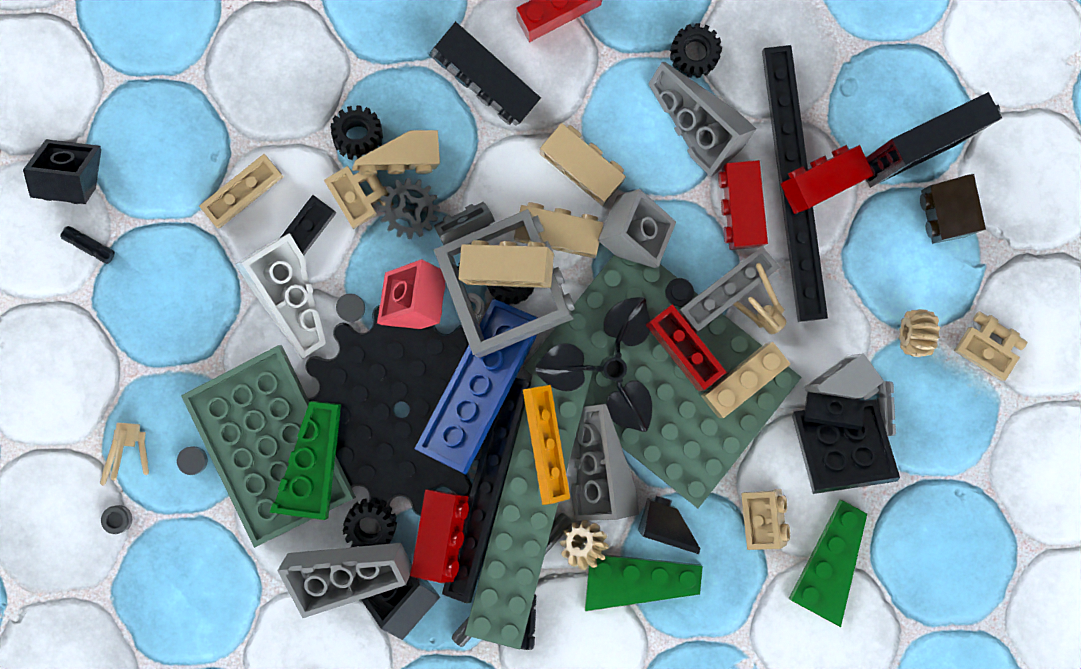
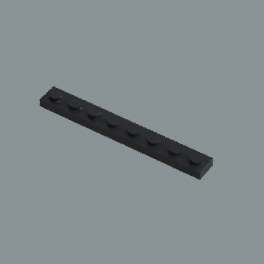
M515 378L486 435L467 502L469 512L463 525L464 541L461 548H459L457 559L459 563L458 573L454 577V582H447L443 587L442 595L464 603H471L502 495L525 407L523 389H528L531 386V381Z

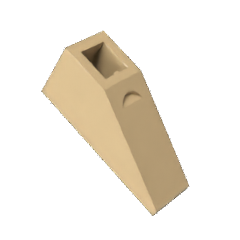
M410 130L355 160L352 171H360L362 175L376 174L377 170H388V174H403L405 170H416L417 174L432 173V169H436L440 164L438 130Z

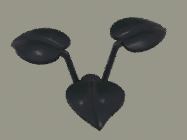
M643 297L629 298L617 303L607 312L603 327L608 336L616 338L615 355L604 358L600 366L583 365L584 355L582 351L569 343H562L552 347L535 366L536 373L546 384L561 391H573L580 388L585 382L583 371L586 370L601 372L605 378L616 381L619 391L612 392L606 401L612 421L621 427L642 432L648 430L652 418L651 395L648 389L638 381H629L624 387L622 386V378L626 375L627 365L621 359L620 342L622 341L627 346H637L647 339L650 330L646 324L650 321V316L647 310L646 299Z

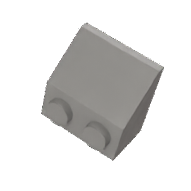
M637 189L616 197L598 241L617 257L656 268L659 267L676 221L642 190Z
M861 353L846 356L803 388L806 392L851 399H861L863 397L866 400L879 391L877 387L884 380L865 354Z

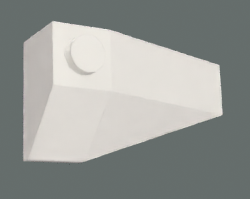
M290 233L235 263L250 289L302 359L326 344L319 313L316 310L312 295V285L309 283L306 271L305 257Z

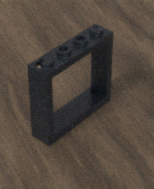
M987 92L892 138L866 157L874 176L866 179L869 187L871 188L961 144L1001 120L999 104L995 105L990 93Z

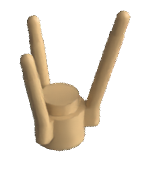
M757 263L756 268L773 307L771 305L762 307L753 297H749L748 301L758 311L757 315L738 301L733 305L752 319L759 328L763 327L769 334H775L786 325L787 321L782 315L785 309L779 303L761 263Z
M116 424L113 441L100 481L102 486L106 484L112 463L111 480L117 479L124 446L135 447V441H138L143 474H149L145 447L146 432H139L140 424Z

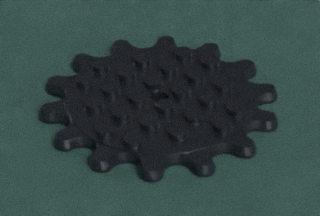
M378 305L372 312L373 326L368 332L358 333L351 325L339 323L333 330V336L339 346L337 355L332 359L312 356L306 361L305 370L319 383L318 393L314 397L308 398L309 402L319 401L341 404L336 457L351 488L355 486L364 487L369 493V502L371 498H376L377 504H380L382 500L385 502V508L390 505L395 497H406L411 503L413 512L421 516L425 490H436L440 487H446L454 494L468 496L471 492L472 483L467 474L465 475L415 450L469 343L462 325H459L450 334L440 333L435 325L423 329L380 325L377 323L380 307ZM399 402L407 403L410 408L409 414L404 418L397 417L394 411L395 405ZM485 439L473 461L480 460Z

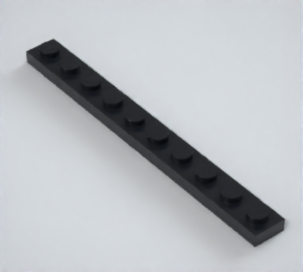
M791 45L768 47L762 50L779 185L790 179L788 173L804 166L805 170H808ZM780 185L797 321L805 322L828 319L813 207L794 214Z

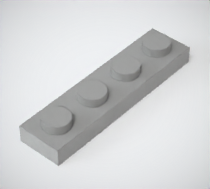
M763 246L678 311L695 333L762 282L756 268L757 263H761L767 277L780 268Z

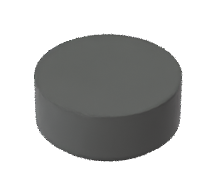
M345 294L337 301L336 311L341 319L355 322L364 315L365 304L359 296Z
M199 447L184 448L177 456V466L184 474L195 475L201 473L207 466V455Z
M122 505L107 508L101 516V525L110 534L123 533L132 524L130 510Z

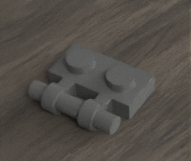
M484 201L475 206L470 204L465 207L466 210L452 217L450 215L445 216L443 221L434 225L443 245L495 222L491 211Z

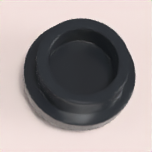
M676 278L670 281L665 289V296L668 302L678 307L688 304L694 295L693 286L683 278Z

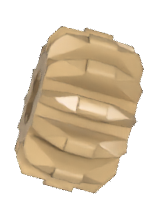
M918 309L905 313L904 318L901 320V328H899L900 348L905 354L914 357L933 354L934 349L938 346V338H940L939 319L935 316L934 312Z
M582 520L581 525L576 522L572 523L571 532L568 530L563 531L567 539L560 541V545L565 547L561 554L564 558H569V565L573 567L578 565L580 569L586 570L588 564L593 568L597 567V558L605 559L604 554L601 552L609 548V545L603 542L607 538V534L600 531L598 524L590 525V522L587 520Z

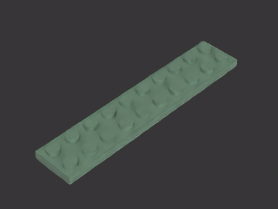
M537 358L536 364L541 360V358ZM534 369L530 388L548 385L538 376ZM587 370L583 371L585 375L584 384L576 390L561 391L551 387L566 472L592 372ZM526 406L521 418L465 632L466 636L519 650L522 645L558 502L542 505Z

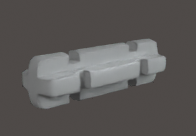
M884 381L877 387L879 389L877 394L880 395V398H877V403L887 436H893L896 434V425L893 424V420H895L894 397H891V393H894V384L890 381Z

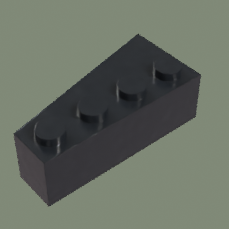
M456 21L429 54L441 67L455 76L459 83L476 93V97L488 107L492 106L499 112L497 115L508 125H511V123L515 126L520 124L541 99L537 93Z

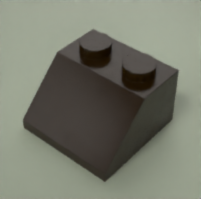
M974 174L933 184L921 190L920 205L926 212L927 222L925 228L928 237L932 240V244L965 238L986 230Z

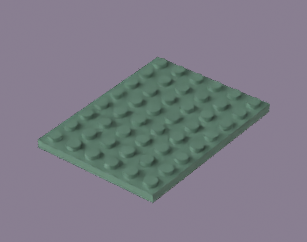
M613 255L575 302V309L571 311L574 319L556 326L523 368L533 376L537 358L542 359L552 347L562 343L575 345L582 351L584 355L583 365L600 366L604 358L615 355L616 338L608 336L603 327L607 312L623 300L643 297L646 299L651 321L659 313L672 305L665 296V289L668 283L677 277L661 264H659V267L653 268ZM695 291L692 300L698 296ZM674 306V307L679 311V310H680L682 307H684V306H681V307ZM722 313L696 333L726 371L723 376L703 391H698L651 331L647 339L637 346H627L622 341L620 342L621 359L627 365L626 375L622 378V386L624 387L629 381H638L648 389L652 400V418L646 432L621 427L613 422L621 447L696 508L702 505L802 378L788 366L725 418H718L701 395L762 347L759 342ZM591 371L592 375L583 407L606 404L608 396L614 391H619L616 381L605 378L601 372Z

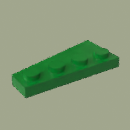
M319 401L309 402L297 435L298 440L294 451L290 454L284 478L281 479L278 495L269 513L320 520L329 518L341 404Z
M839 500L788 598L839 627L842 626L867 513L843 500Z
M604 555V560L596 559L597 567L593 568L589 565L585 611L700 595L703 566L701 564Z

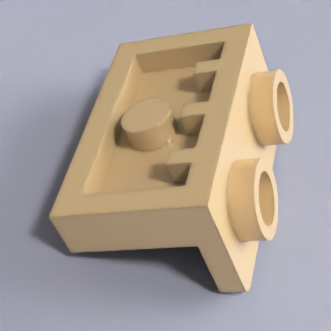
M775 489L772 491L741 493L747 550L781 549L786 546L787 541L790 540V527L788 524H785L784 513L787 512V499L785 495L782 496V490Z

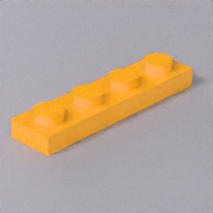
M551 385L523 389L542 505L570 499Z

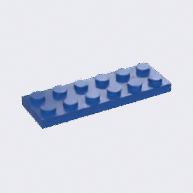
M493 299L479 326L484 339L487 340L535 320L538 317ZM538 334L481 358L473 355L470 345H468L415 450L466 475Z

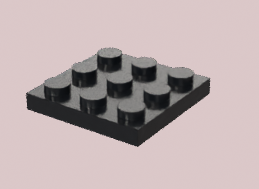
M876 399L865 401L863 427L861 430L804 421L805 410L793 412L792 418L813 494L898 482L900 479Z

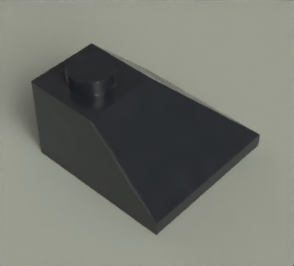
M657 495L655 500L647 498L638 527L640 534L645 538L699 554L701 548L679 510L671 505L672 500Z

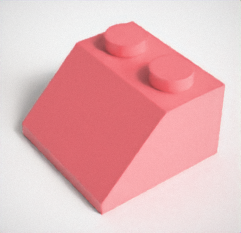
M421 259L385 272L377 323L385 326L423 329L439 324L446 282L441 269Z

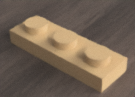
M263 154L205 200L199 207L215 227L220 229L284 176L271 160Z

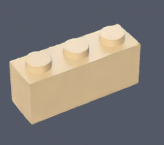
M561 123L540 147V155L601 206H604L626 178L623 174L624 169L612 160L609 163L601 156L603 152L593 143L588 145L580 139L582 135L573 126L569 125L566 127Z
M528 202L527 206L521 205L520 212L528 209L533 216L538 215L544 231L540 232L543 242L548 241L552 250L596 258L599 246L598 239L604 223L598 221V217L589 214H582V218L571 215V211L561 208H555L554 212L544 210L543 205ZM525 225L515 230V242L525 244L531 242Z
M474 240L471 245H461L458 279L467 285L551 288L554 253L548 247H545L546 244L540 242H529L528 246H517V243L511 241H501L499 245H489V242Z
M774 342L765 343L705 391L701 397L718 418H725L791 365V363Z

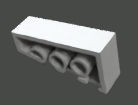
M394 543L288 553L277 571L302 618H306L406 585L411 573L412 564L402 544Z

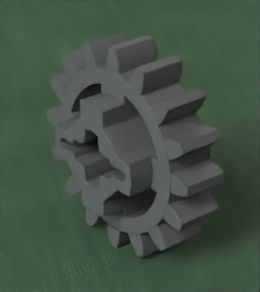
M406 178L405 185L396 180L394 182L396 189L388 186L385 190L389 196L380 197V200L385 203V206L378 208L379 212H385V216L380 221L381 223L388 221L390 225L387 231L389 232L395 228L397 230L396 237L398 238L402 236L403 232L406 233L408 239H412L413 232H416L421 237L423 236L422 229L432 230L429 222H436L438 220V217L433 215V212L440 209V206L433 205V201L438 197L437 195L429 196L430 186L424 189L421 188L422 180H418L415 185L411 184L410 178ZM407 190L417 192L422 197L418 199L410 196ZM397 195L398 205L396 209L391 211V201ZM405 202L408 205L415 206V210L412 211L413 216L409 212H403L402 208L406 206ZM427 207L426 217L421 223V210ZM402 219L407 221L411 227H404L395 220Z

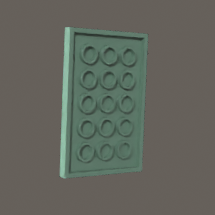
M277 345L181 395L254 548L312 520V518L269 513L278 495L279 484L286 473L290 454L294 451L298 440L297 435L309 405L306 393L282 345ZM336 455L329 511L356 498Z

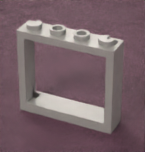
M528 209L434 249L473 355L479 358L574 319L571 312L575 309L569 293L564 295L561 284L565 283L559 267H553L550 290L558 310L485 340L464 283L458 279L459 270L453 256L461 253L462 244L471 245L474 240L487 242L524 225L531 242L546 244L545 247H548L553 252L548 241L543 242L540 232H543L544 228L538 215L533 216Z

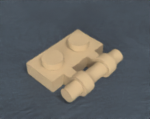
M346 166L326 178L324 182L350 225L355 229L377 216L372 205L380 202L382 206H385L380 197L389 196V194L385 190L387 187H383L376 176L378 172L372 175H362L358 172L353 175L350 168ZM364 181H367L373 190V193L368 196L365 195L359 185Z
M979 311L974 316L973 321L981 325L980 331L969 327L954 351L1000 381H1006L1020 358L1011 352L1013 346L1023 350L1028 342L1021 338L1020 333L1012 328L1007 329L998 323L997 318L992 315L987 316ZM992 333L1002 338L1001 345L989 338Z

